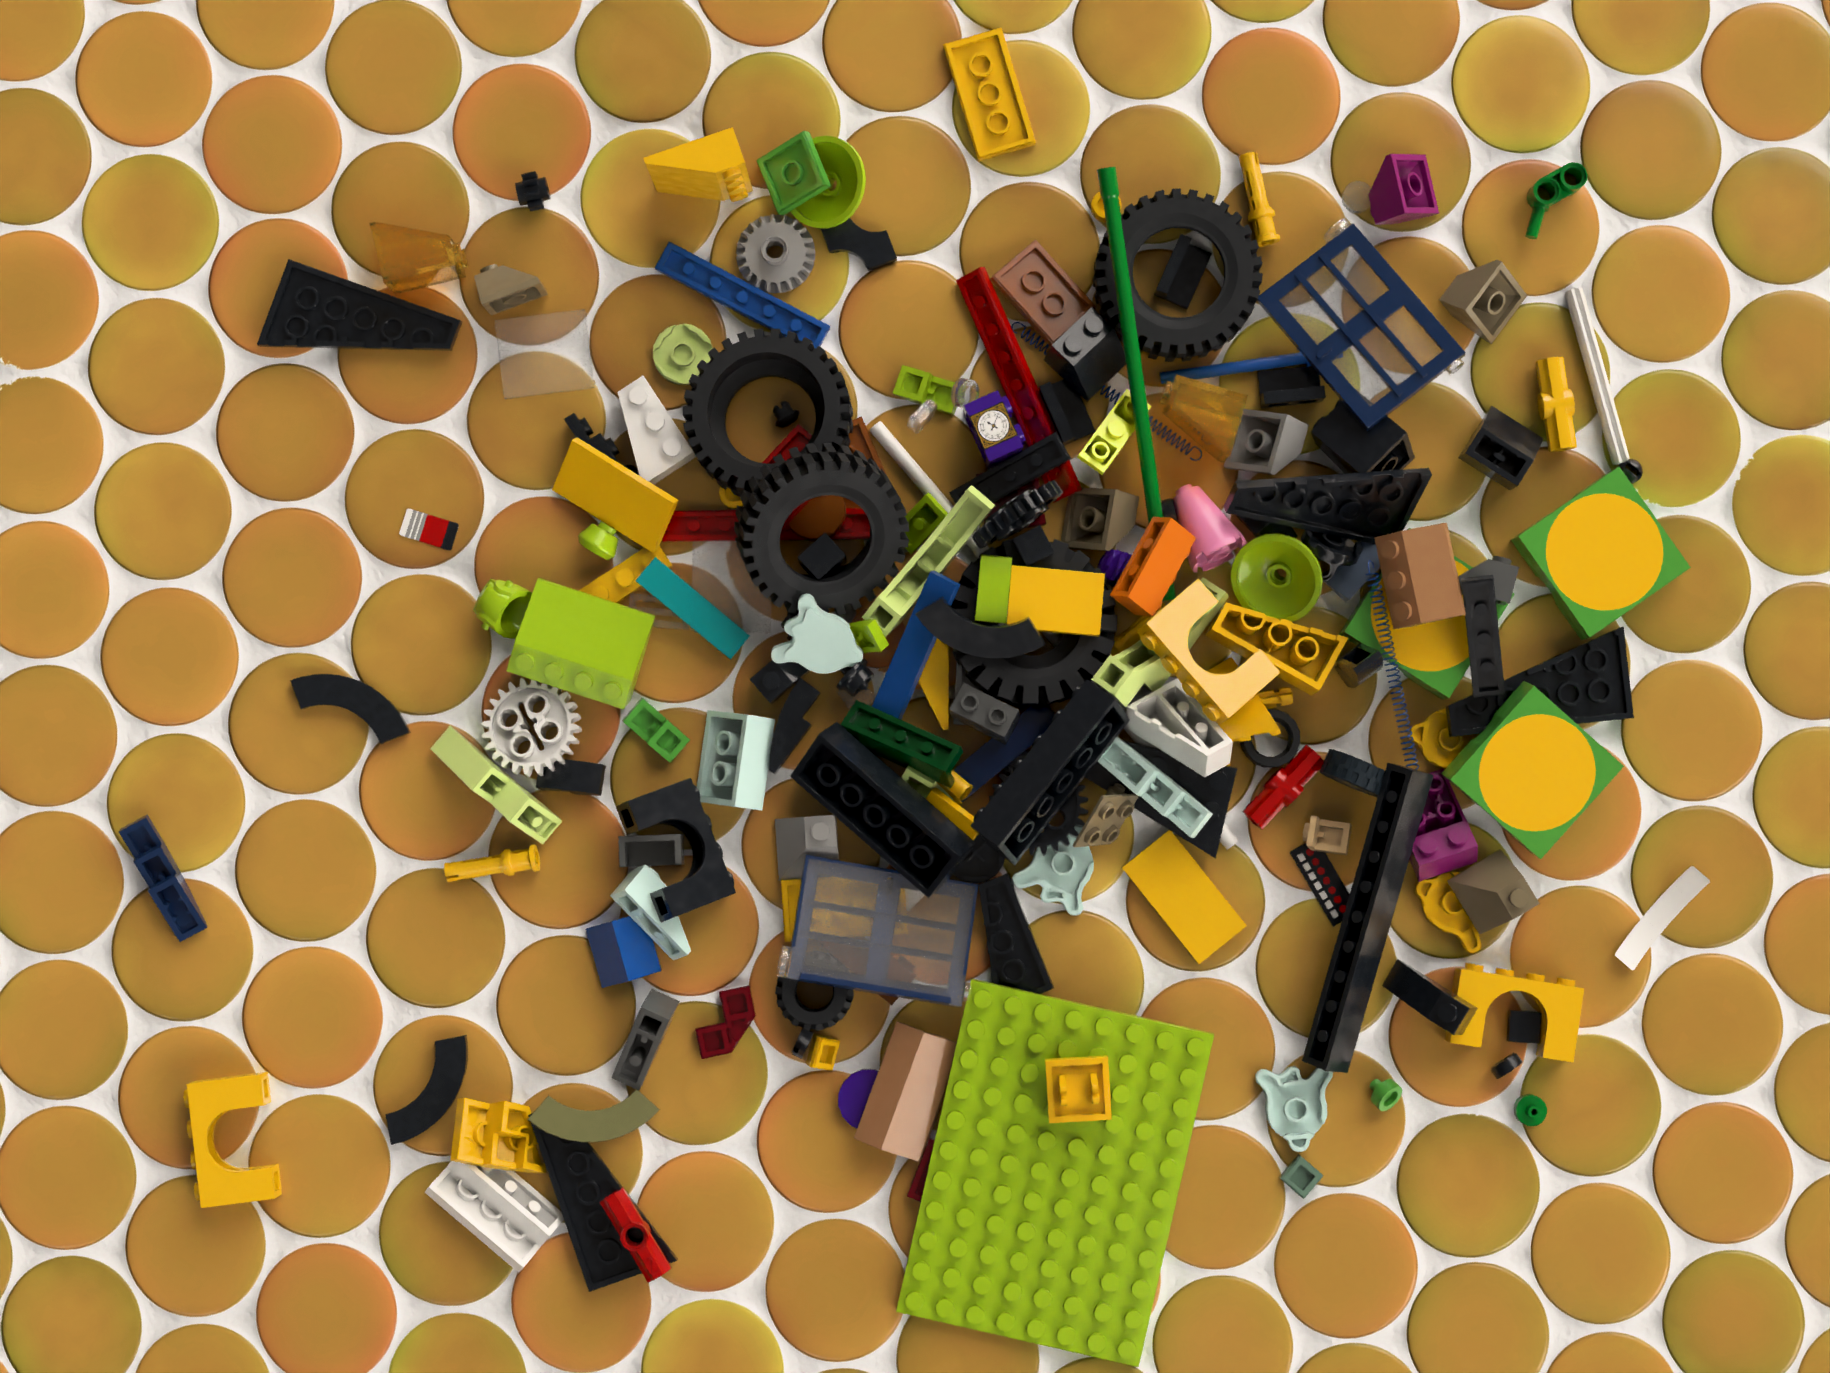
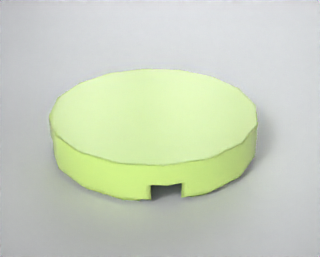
M692 324L673 325L666 328L656 339L653 346V359L656 369L664 379L678 385H689L691 375L698 376L700 374L697 368L699 362L704 360L708 363L711 360L708 352L713 347L708 336Z

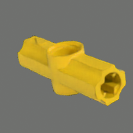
M1550 357L1537 360L1535 364L1540 391L1537 397L1539 416L1541 420H1544L1548 450L1549 452H1561L1577 448L1572 418L1575 413V402L1571 389H1568L1564 358Z

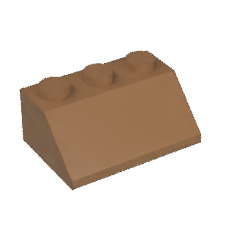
M1447 523L1399 531L1374 538L1393 629L1413 627L1466 615Z

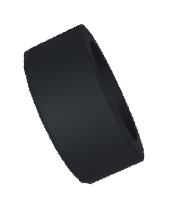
M1270 709L1268 711L1274 721L1285 727L1288 733V744L1281 754L1274 757L1260 754L1252 743V736L1251 740L1240 742L1245 756L1252 763L1264 768L1279 767L1288 763L1297 754L1300 746V730L1295 720L1287 713L1277 709Z

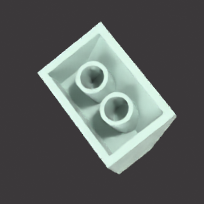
M707 710L697 781L700 802L762 811L775 719Z

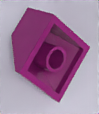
M1386 155L1368 194L1370 212L1374 218L1375 225L1397 224L1439 214L1426 155Z

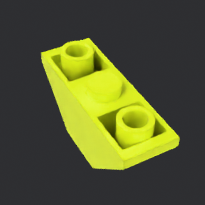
M1128 389L1125 390L1077 456L1078 459L1101 475L1112 464L1135 431L1131 396ZM1147 403L1149 411L1152 406Z

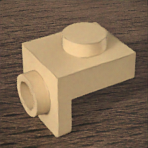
M1311 815L1310 823H1305L1303 841H1307L1306 846L1312 851L1347 855L1352 825L1351 823L1323 820L1318 816Z

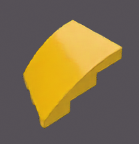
M1230 657L1207 670V672L1228 674L1239 666ZM1258 694L1252 697L1229 719L1219 725L1233 742L1249 741L1253 735L1270 733L1272 736H1276L1281 733Z
M468 1098L457 1099L450 1161L501 1170L538 1174L546 1173V1166L540 1161L536 1146L538 1142L531 1122L527 1120L529 1118L528 1115L531 1114L529 1106L508 1101L489 1104Z

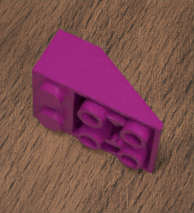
M1444 769L1429 773L1434 776L1409 859L1418 881L1477 862V842L1449 780L1441 774Z

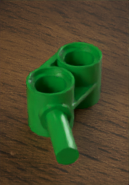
M1575 162L1568 163L1540 178L1529 189L1527 201L1533 210L1525 237L1537 239L1544 213L1549 210V207L1568 196L1574 195L1586 183L1587 171L1583 165ZM1564 174H1572L1576 178V185L1567 184ZM1537 188L1546 189L1550 194V199H1541L1538 196Z

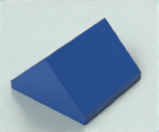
M630 916L586 928L602 988L662 971L653 939Z

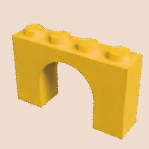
M1198 578L1137 632L1141 636L1142 643L1160 657L1166 671L1174 674L1179 679L1186 694L1199 702L1206 717L1220 725L1281 672L1260 649L1233 672L1228 674H1213L1196 664L1188 648L1190 629L1199 618L1219 602Z
M1465 963V968L1455 967L1452 992L1478 1009L1463 1035H1453L1446 1031L1445 1041L1481 1048L1486 1013L1490 1004L1505 992L1522 991L1535 1001L1540 1013H1542L1540 1044H1537L1536 1055L1542 1058L1574 1062L1584 988L1575 986L1576 980L1557 977L1556 983L1544 981L1545 975L1526 973V978L1514 977V970L1496 968L1495 973L1483 972V965Z
M268 1072L198 1080L186 1084L187 1089L184 1090L183 1098L185 1107L189 1108L190 1111L187 1133L189 1138L193 1139L194 1151L191 1152V1166L197 1172L198 1182H195L194 1194L196 1200L200 1201V1207L207 1208L269 1200L282 1195L279 1164L249 1168L235 1167L220 1157L214 1145L216 1124L227 1111L264 1106L271 1103Z

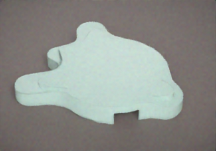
M807 593L802 594L798 599L799 613L784 624L785 632L792 636V639L774 646L771 650V658L775 663L795 662L819 674L833 673L845 667H853L858 662L861 663L863 659V651L856 644L850 625L836 614L822 610L817 605L814 597Z
M1077 826L1074 827L1078 834L1083 828ZM1068 835L1069 846L1066 847L1059 842L1057 853L1049 846L1047 847L1046 855L1043 856L1040 848H1037L1031 863L1026 868L1016 872L1012 877V882L1015 887L1020 889L1036 884L1041 885L1040 898L1043 902H1061L1067 913L1077 916L1083 911L1082 890L1090 880L1094 869V861L1090 847H1073L1072 845L1076 838Z
M1290 1066L1280 1074H1274L1267 1069H1260L1255 1074L1256 1082L1265 1093V1113L1269 1125L1296 1152L1305 1151L1309 1147L1310 1140L1315 1136V1133L1325 1124L1327 1118L1325 1089L1333 1077V1072L1324 1071L1316 1067L1307 1078H1302L1300 1070L1296 1066Z

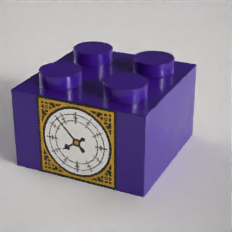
M998 390L965 404L963 408L964 418L987 469L1021 452L1023 445H1025L1024 441H1026L1019 423L1013 425L1011 420L1013 409L1007 396L1001 397Z

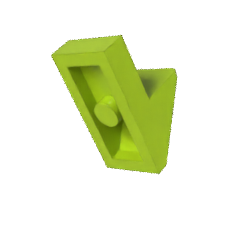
M929 492L905 516L909 523V531L905 532L909 543L908 548H905L910 554L915 552L930 537L948 514Z

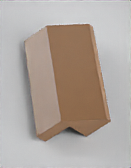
M897 1021L854 1139L880 1150L920 1162L945 1096L957 1042Z

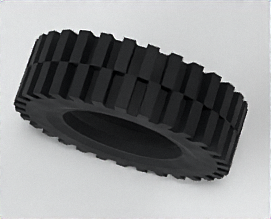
M1172 189L1169 195H1164V190L1155 192L1153 198L1148 199L1147 195L1139 198L1135 206L1131 203L1124 209L1121 215L1140 353L1142 350L1149 353L1148 358L1156 360L1158 356L1165 357V362H1173L1175 358H1181L1182 362L1190 361L1194 356H1198V358L1205 357L1212 350L1216 352L1222 348L1224 343L1227 341L1229 343L1237 332L1241 330L1258 300L1261 291L1259 286L1262 283L1263 273H1260L1259 270L1262 266L1261 256L1257 257L1256 254L1259 249L1257 240L1251 241L1250 235L1252 230L1248 224L1244 227L1240 224L1242 216L1237 211L1231 215L1227 211L1230 205L1224 201L1220 205L1213 203L1212 201L1215 196L1206 194L1203 199L1197 197V190L1190 189L1187 195L1181 194V189ZM1185 228L1202 234L1214 244L1223 261L1224 282L1219 296L1207 309L1190 317L1175 318L1154 311L1141 299L1134 284L1133 264L1138 250L1147 239L1166 229ZM1106 231L1094 265L1093 287L1096 289L1094 297L1096 304H1100V315L1104 319L1107 318L1108 322L1120 335L1119 340L1123 343L1108 233Z
M771 328V335H765L763 329H754L755 337L748 338L746 332L737 334L739 342L734 344L727 338L722 341L724 350L718 352L715 347L708 352L711 360L708 363L701 360L697 365L700 374L698 376L692 374L689 379L692 389L691 391L685 390L684 399L687 406H683V416L686 420V423L683 424L689 438L688 442L706 473L712 479L715 478L719 486L725 490L727 487L730 488L736 496L740 497L743 490L752 493L748 482L752 476L759 480L763 478L759 469L765 463L752 461L741 455L733 447L726 432V413L735 394L743 386L756 379L764 377L785 378L798 384L806 391L814 404L816 413L814 432L808 444L814 443L819 452L822 451L823 443H832L836 452H838L839 445L848 447L850 445L849 433H853V422L851 419L853 417V408L842 373L838 371L834 360L827 358L824 349L820 346L814 348L812 340L806 337L800 341L797 333L788 331L787 337L782 336L780 329ZM806 446L800 451L801 454L807 453ZM776 463L767 464L770 469L777 466Z
M814 443L805 444L807 453L801 454L797 447L788 449L792 458L784 461L781 453L773 457L777 465L776 467L770 469L765 463L759 469L763 478L759 480L752 476L748 484L752 493L743 490L740 499L744 507L737 505L735 512L739 521L734 522V530L737 535L735 540L751 580L755 586L759 587L764 597L768 598L770 596L774 605L780 608L784 603L788 612L796 614L799 597L807 593L814 597L817 605L822 610L829 613V608H834L837 615L846 614L844 608L846 604L851 603L853 609L856 610L862 607L858 599L866 596L869 602L875 599L876 595L873 589L876 586L884 591L889 585L885 578L887 574L893 578L896 577L899 570L894 561L903 563L906 555L901 547L908 548L909 539L905 532L909 531V523L905 518L907 513L901 498L889 478L871 458L867 460L864 454L858 450H855L852 454L849 447L839 445L838 452H836L832 443H823L822 451L819 452ZM835 495L847 498L860 506L867 515L870 537L865 547L851 562L835 571L826 573L821 579H816L814 575L799 574L785 562L780 550V534L788 516L799 505L815 497Z

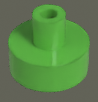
M1375 1079L1369 1086L1373 1091L1371 1102L1380 1111L1392 1108L1402 1095V1088L1392 1079H1387L1383 1082Z

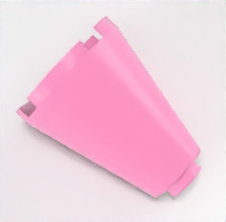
M1187 484L1175 492L1176 496L1173 498L1178 523L1196 537L1191 547V552L1187 557L1193 572L1197 573L1198 567H1201L1204 572L1222 565L1234 557L1233 550L1237 547L1241 550L1247 544L1243 534L1199 486L1192 487L1191 484Z

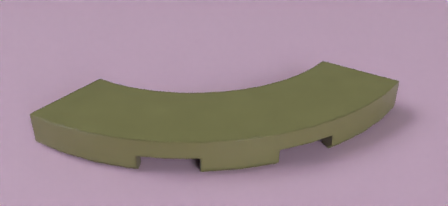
M637 1089L622 1102L612 1107L595 1111L573 1109L562 1105L548 1096L527 1120L544 1132L561 1139L582 1143L601 1142L618 1138L634 1131L650 1120L660 1109Z

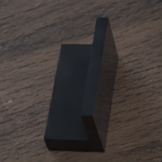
M1181 234L1154 295L1184 309H1188L1212 253L1190 244L1192 238Z
M1313 366L1257 372L1261 409L1320 403L1326 398L1325 386L1320 385V376Z
M1064 379L1053 384L1048 382L1039 386V392L1064 446L1096 432L1080 394Z

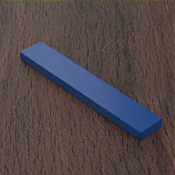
M668 242L655 266V270L769 330L771 328L780 329L782 336L787 337L788 331L797 333L800 341L804 337L812 340L814 348L821 347L830 330V326L671 242Z
M935 570L930 571L872 707L902 720L937 640V637L921 623L915 614L942 596L951 606L961 584Z

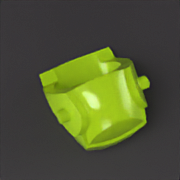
M490 579L481 591L473 611L476 617L483 622L481 626L483 629L488 630L490 627L504 638L516 639L532 592L513 584L509 580Z

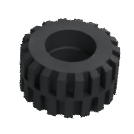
M820 951L806 952L805 966L850 973L848 968L829 953H822ZM787 963L779 974L775 989L777 1004L781 1008L783 1016L788 1018L791 1024L796 1027L800 1026L804 1030L809 1031L810 1029H815L816 1031L823 1030L824 1028L836 1025L838 1021L842 1020L851 1006L854 990L833 987V997L826 1006L819 1009L808 1008L798 999L797 985L799 981L786 979Z

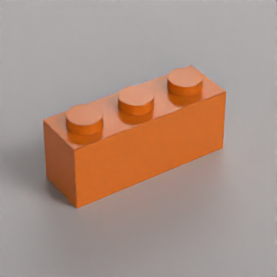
M1152 517L1110 596L1134 615L1153 617L1160 609L1162 600L1169 587L1176 580L1177 572L1183 561L1189 556L1196 537L1171 517Z

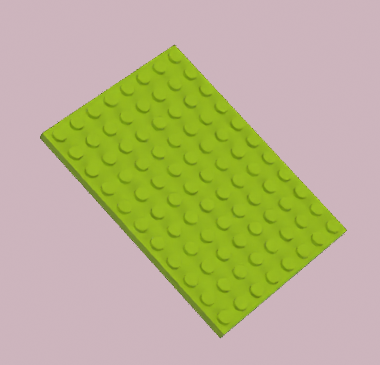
M971 978L896 1312L1139 1367L1214 1033ZM1108 1055L1112 1120L1049 1123L1045 1059Z

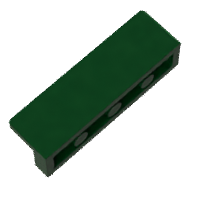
M858 700L855 701L841 723L848 732L872 753L907 768L910 766L936 782L952 788L954 780L951 771L963 754L961 746Z

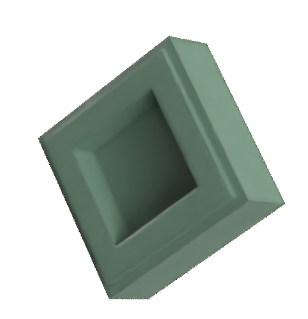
M1299 1154L1279 1176L1284 1183L1303 1199L1323 1177L1317 1169Z

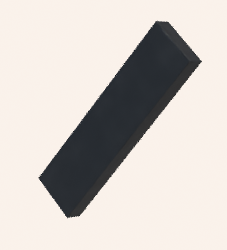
M1054 432L949 493L956 504L972 485L992 503H996L1072 458L1058 433Z
M1493 574L1461 578L1463 602L1466 612L1465 622L1473 697L1504 695L1505 688Z

